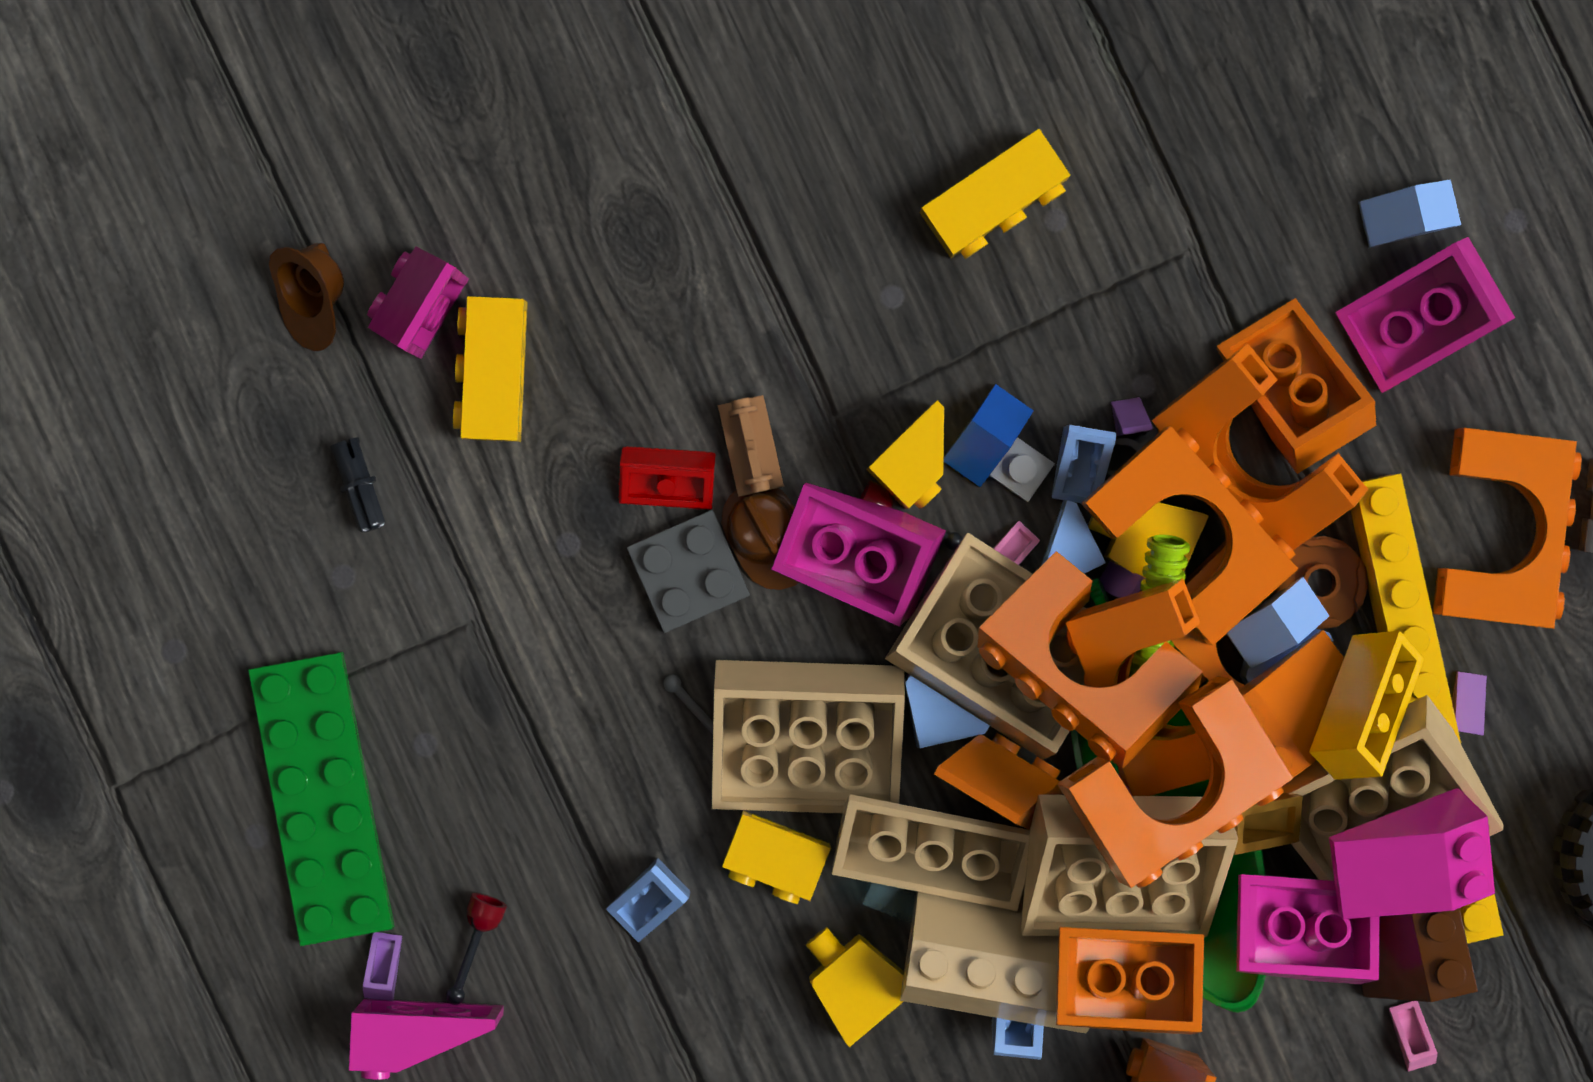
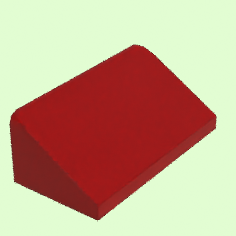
M623 447L620 461L619 503L712 510L716 454L704 451Z

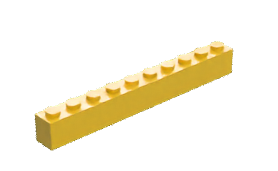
M1401 473L1363 480L1362 482L1369 490L1355 507L1351 509V515L1361 560L1366 567L1368 591L1377 632L1400 630L1424 657V662L1409 703L1428 695L1452 727L1461 743ZM1495 894L1460 908L1467 943L1504 936Z

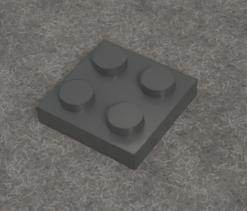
M713 510L627 547L664 633L750 596Z

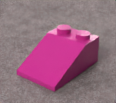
M1469 237L1455 242L1335 312L1381 393L1515 318Z
M415 246L411 254L405 251L396 262L391 272V276L396 278L388 294L380 292L370 306L367 316L372 320L367 328L404 351L422 359L469 278L451 264Z
M805 483L772 570L900 627L911 617L916 609L946 530L905 512Z
M1459 788L1452 789L1329 837L1338 913L1343 919L1453 911L1495 894L1488 816Z
M1240 874L1238 875L1236 972L1349 984L1379 980L1380 916L1343 919L1338 913L1334 881Z
M363 999L351 1014L349 1071H361V1077L365 1079L390 1078V1072H400L496 1029L503 1016L504 1005L466 1003L453 1005L445 1002Z

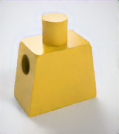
M1158 502L1118 538H1111L1092 516L1088 528L1111 538L1104 554L1106 559L1133 574L1136 573L1144 577L1142 570L1144 566L1148 565L1145 561V553L1151 551L1147 547L1148 538L1165 534L1184 539L1190 544V552L1184 555L1189 562L1209 516Z
M825 927L806 944L807 948L822 964L809 976L810 983L849 1048L904 1002L900 1001L904 971L860 934L843 946L828 927Z

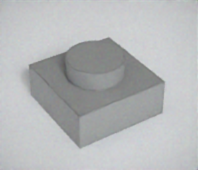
M1017 437L1009 451L989 476L1028 502L1055 463Z

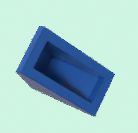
M995 384L944 456V463L978 487H981L1009 451L1034 410Z

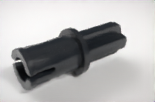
M359 437L349 439L347 443L344 440L330 446V449L333 452L343 482L340 491L347 494L358 530L360 532H370L384 526L385 519L373 483L377 481L376 477H370L359 444Z

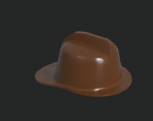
M314 243L299 250L290 247L277 248L270 255L269 268L275 284L284 324L293 339L302 347L311 351L325 350L333 343L336 333L333 305L343 292V274L338 264L329 255L324 243Z
M779 488L738 497L736 490L729 496L723 507L721 524L725 537L742 568L753 582L766 589L783 590L797 585L798 581L772 570L795 509L793 503Z

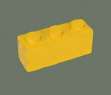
M1037 129L923 206L920 214L950 258L961 253L967 259L988 244L984 236L999 226L1004 233L1027 218L1023 210L1035 201L1039 200L1044 207L1066 192L1062 183L1067 181L1071 175L1041 130Z
M467 296V307H459L457 331L458 335H465V353L457 354L455 380L456 382H463L462 401L454 402L453 428L461 429L462 439L521 442L528 302L524 299Z
M1400 630L1353 635L1309 751L1335 780L1383 776L1424 662V657Z

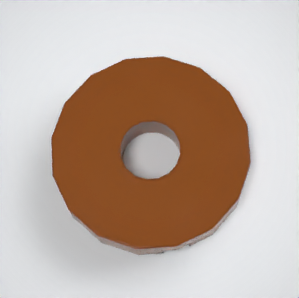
M1327 536L1311 537L1293 550L1296 555L1291 561L1298 567V570L1274 590V595L1300 577H1304L1308 583L1309 576L1313 571L1317 569L1326 570L1332 577V588L1327 594L1317 596V598L1329 614V617L1316 629L1337 627L1350 619L1364 603L1368 588L1366 567L1357 553L1344 541Z

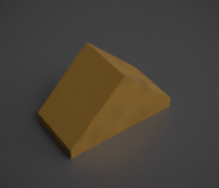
M1282 793L1277 799L1266 805L1258 806V804H1255L1243 812V820L1235 826L1238 842L1234 855L1299 842L1303 796Z

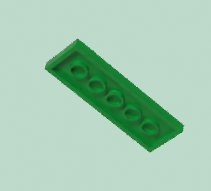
M344 652L249 669L300 946L393 929L395 925Z

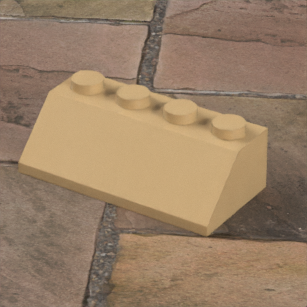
M850 794L844 805L837 835L832 875L1017 911L1026 879L1030 830Z

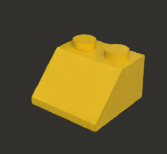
M938 400L933 403L866 469L890 492L904 509H909L913 504L922 509L942 490L936 482L943 476L944 406Z

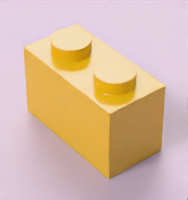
M743 810L722 867L730 870L728 877L734 881L750 887H754L756 881H760L774 887L772 895L798 904L800 897L811 901L831 846L830 843Z

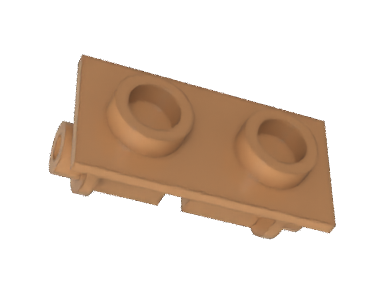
M764 396L748 397L718 405L738 497L784 487Z

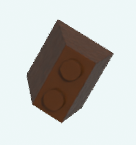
M1460 908L1453 911L1380 916L1379 980L1360 984L1363 996L1367 998L1435 1002L1478 992Z

